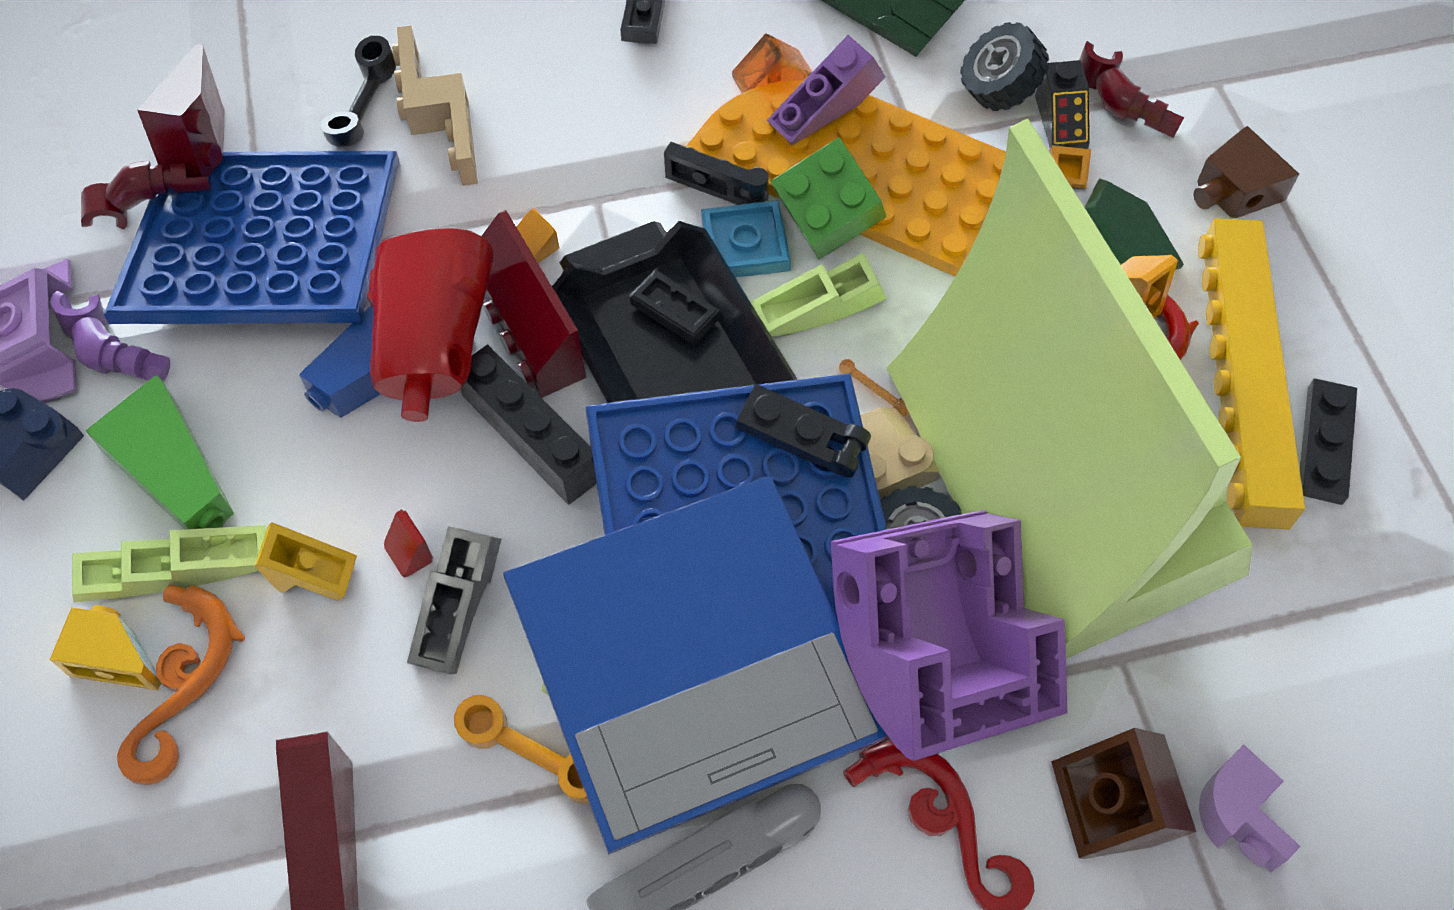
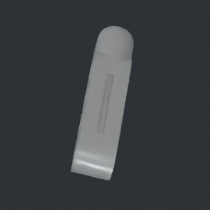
M802 784L784 786L759 801H753L736 809L593 892L587 898L586 903L590 910H686L807 838L816 829L820 820L821 804L818 796L812 789Z

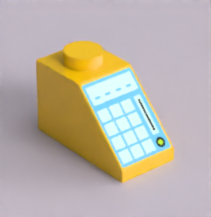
M100 605L92 606L91 610L71 607L49 659L69 677L159 690L161 682L156 676L153 665L134 631L120 618L121 614L118 611Z

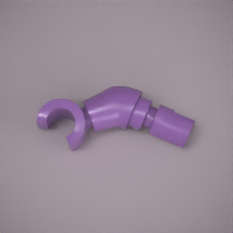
M59 291L53 293L50 299L51 308L64 334L72 338L76 358L84 366L105 374L111 371L122 372L125 375L148 381L157 375L162 381L165 380L170 369V358L151 353L145 348L134 345L128 346L126 343L120 342L117 336L110 335L105 328L107 321L104 316L105 308L99 294L89 297L87 306L73 309L66 295Z

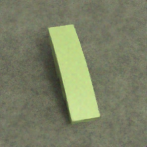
M265 525L169 530L170 539L121 542L120 551L72 553L73 602L164 592L165 588L170 584L189 588L192 585L199 586L257 572L258 570L254 565L266 533Z

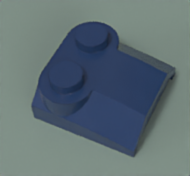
M17 388L0 391V484L24 501L78 444L84 435L77 426L58 411Z

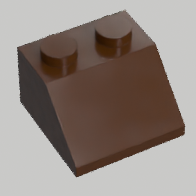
M1132 728L1051 761L1079 859L1150 848L1197 832L1164 734Z

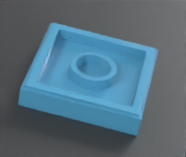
M779 200L701 209L703 228L707 230L735 278L791 271V259Z

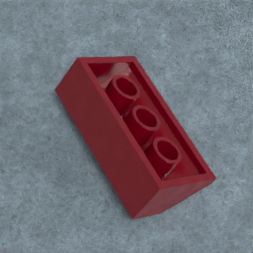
M507 210L499 212L482 234V237L490 243L493 249V262L483 308L492 325L499 323L503 331L499 332V335L509 355L516 353L520 362L516 363L521 378L528 385L533 384L539 396L543 398L587 378L579 333Z

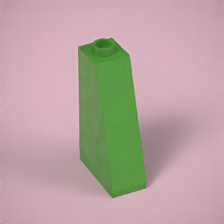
M157 375L85 430L99 449L184 529L223 527L226 520L234 514L176 400Z

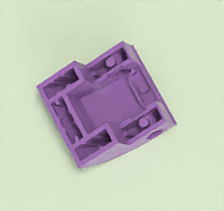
M985 510L831 541L835 607L840 634L850 668L861 694L876 721L905 757L915 761L1068 713L1065 619L1024 608L1021 520L989 514Z

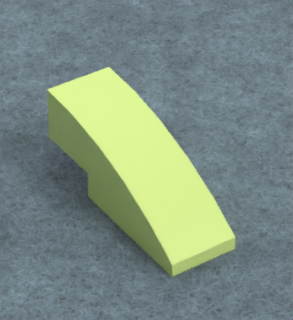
M861 253L829 271H826L823 264L751 301V304L770 335L775 337L813 329L863 311L887 298L864 253Z

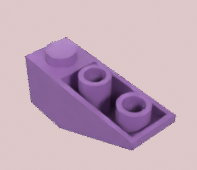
M847 35L767 121L794 145L860 105L886 76L874 57L852 37Z

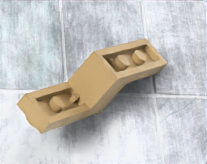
M412 25L397 27L398 43L392 44V51L396 66H400V70H394L398 93L403 94V97L396 98L400 120L408 121L411 135L446 130L448 141L454 142V147L448 148L451 170H459L463 186L478 184L469 102L462 73L421 78L419 51Z

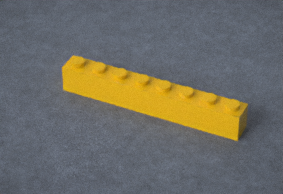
M1214 218L1207 234H1202L1200 237L1198 256L1200 259H1204L1205 263L1202 275V289L1208 292L1209 297L1206 308L1207 325H1212L1213 331L1210 342V357L1212 360H1216L1217 372L1214 378L1215 395L1221 398L1218 421L1241 456L1227 490V504L1234 510V515L1242 527L1290 530L1304 512L1305 504L1264 224L1261 220Z

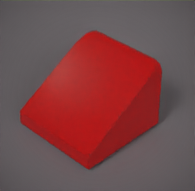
M401 509L397 511L384 540V549L403 577H408L432 563L433 556L425 539L406 510L403 511Z

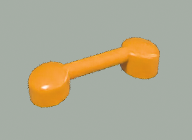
M475 695L460 703L454 714V726L458 735L470 746L483 749L500 744L557 775L562 791L573 802L589 804L571 754L564 757L508 727L507 717L503 709L490 697Z

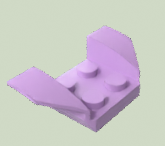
M68 258L43 269L33 268L0 285V385L7 389L17 388L23 390L43 403L76 391L75 360L50 346L48 298L52 297L56 291L63 293L72 289L71 261Z

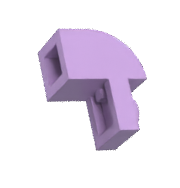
M1244 744L1204 786L1199 801L1200 819L1206 834L1217 848L1233 837L1239 842L1241 851L1249 860L1259 866H1265L1272 872L1288 861L1301 846L1259 808L1284 780Z

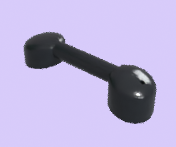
M370 35L360 41L355 49L354 56L365 79L349 111L336 112L322 120L320 124L321 130L331 145L348 147L362 139L364 130L360 122L379 84L390 79L394 74V70H396L393 52L388 40L383 36Z

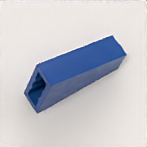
M372 306L364 311L361 323H352L299 374L307 390L304 393L305 398L321 412L328 409L339 418H342L381 394L373 388L370 376L374 314Z

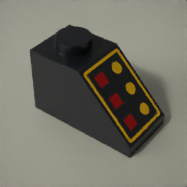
M1081 60L1047 63L1049 66L1048 71L1043 77L1044 81L1041 86L1039 85L1036 89L1035 98L1049 147L1051 148L1054 145L1088 149L1090 144L1089 86Z

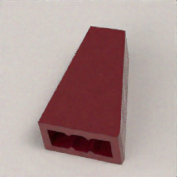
M328 731L276 740V756L291 910H359L352 761Z

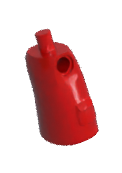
M457 228L422 230L389 238L376 247L375 266L371 270L369 291L367 293L368 301L374 313L370 376L375 390L385 397L402 400L401 417L405 420L412 422L426 421L429 414L430 399L441 398L459 392L467 381L471 366L474 336L493 262V249L490 243L472 231Z

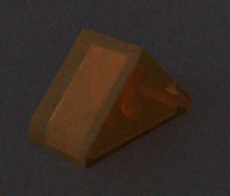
M765 33L732 70V77L741 93L770 83L805 80L812 73V70L799 49Z

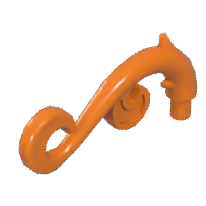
M170 584L164 590L163 600L167 603L182 606L184 612L191 613L196 627H200L202 621L205 623L209 634L208 649L202 663L189 674L184 672L186 666L201 662L198 653L190 645L178 643L169 646L159 656L156 664V676L163 686L175 691V693L130 731L121 743L117 753L120 771L124 777L135 784L150 785L159 783L176 768L179 759L178 745L168 732L164 730L155 732L154 736L159 740L160 750L158 755L148 762L137 760L136 753L141 739L200 698L224 669L232 651L233 640L240 642L245 640V636L237 628L224 602L215 594L194 585L187 589Z

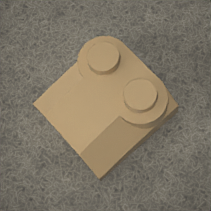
M879 407L861 415L863 428L871 434L868 450L880 499L884 496H889L893 490L898 488L900 490L907 489L908 486L920 488L938 480L939 470L933 462L934 455L931 445L925 439L916 436L897 408Z

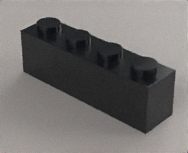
M488 344L474 353L471 358L467 381L460 390L462 396L543 480L570 505L596 484L591 446Z

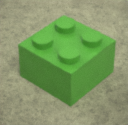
M840 137L771 180L779 199L818 260L886 218L881 199Z

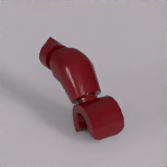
M1086 41L1079 60H1081L1089 88L1098 90L1105 110L1123 121L1129 118L1137 122L1141 118L1145 120V126L1174 138L1185 117L1167 110L1168 103L1159 99L1151 102L1149 101V95L1140 92L1141 87L1135 85L1119 69L1123 60L1122 51L1114 52L1112 59H1107L1097 55L1093 51L1094 44Z
M140 161L125 165L110 183H95L83 189L81 192V226L83 228L92 226L93 218L97 216H112L116 218V227L124 230L127 226V210L132 209L145 200L155 199L158 194H167L168 189H174L175 193L211 191L209 176L189 177L186 163L171 164L170 169H165L163 164L151 165L150 161Z

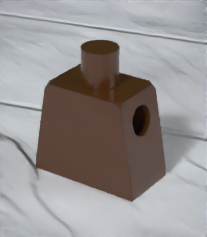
M1246 126L1207 158L1197 180L1199 187L1194 190L1193 196L1196 204L1201 209L1207 210L1217 204L1230 217L1239 218L1285 201L1300 173L1249 126Z

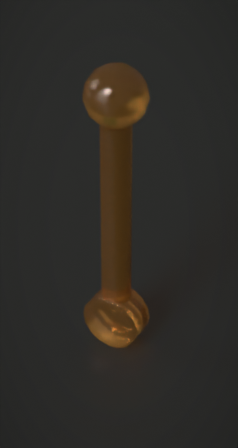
M844 359L841 361L839 370L842 374L851 373L854 378L890 403L893 408H897L903 417L909 413L902 398L897 399L856 369L855 363L852 360Z

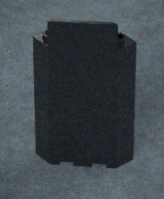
M652 221L569 253L559 262L563 272L552 285V288L578 329L583 358L607 403L798 380L705 228L678 221L666 232L660 222ZM655 269L720 310V319L695 345L630 304L629 295Z

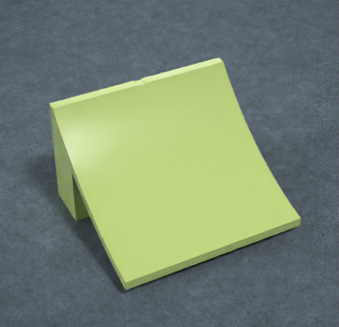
M1027 118L1009 127L1006 156L999 182L981 229L964 263L936 308L902 352L887 367V370L921 438L931 445L934 455L933 462L939 470V474L953 502H956L961 508V513L985 510L989 514L1021 520L1024 608L1065 619L1067 659L1248 576L1252 543L1227 504L1228 483L1241 459L1240 454L1030 120Z

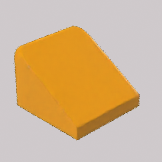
M1052 145L1049 152L1071 187L1086 189L1091 149Z
M533 208L527 212L516 226L538 263L560 249L557 231L536 209Z

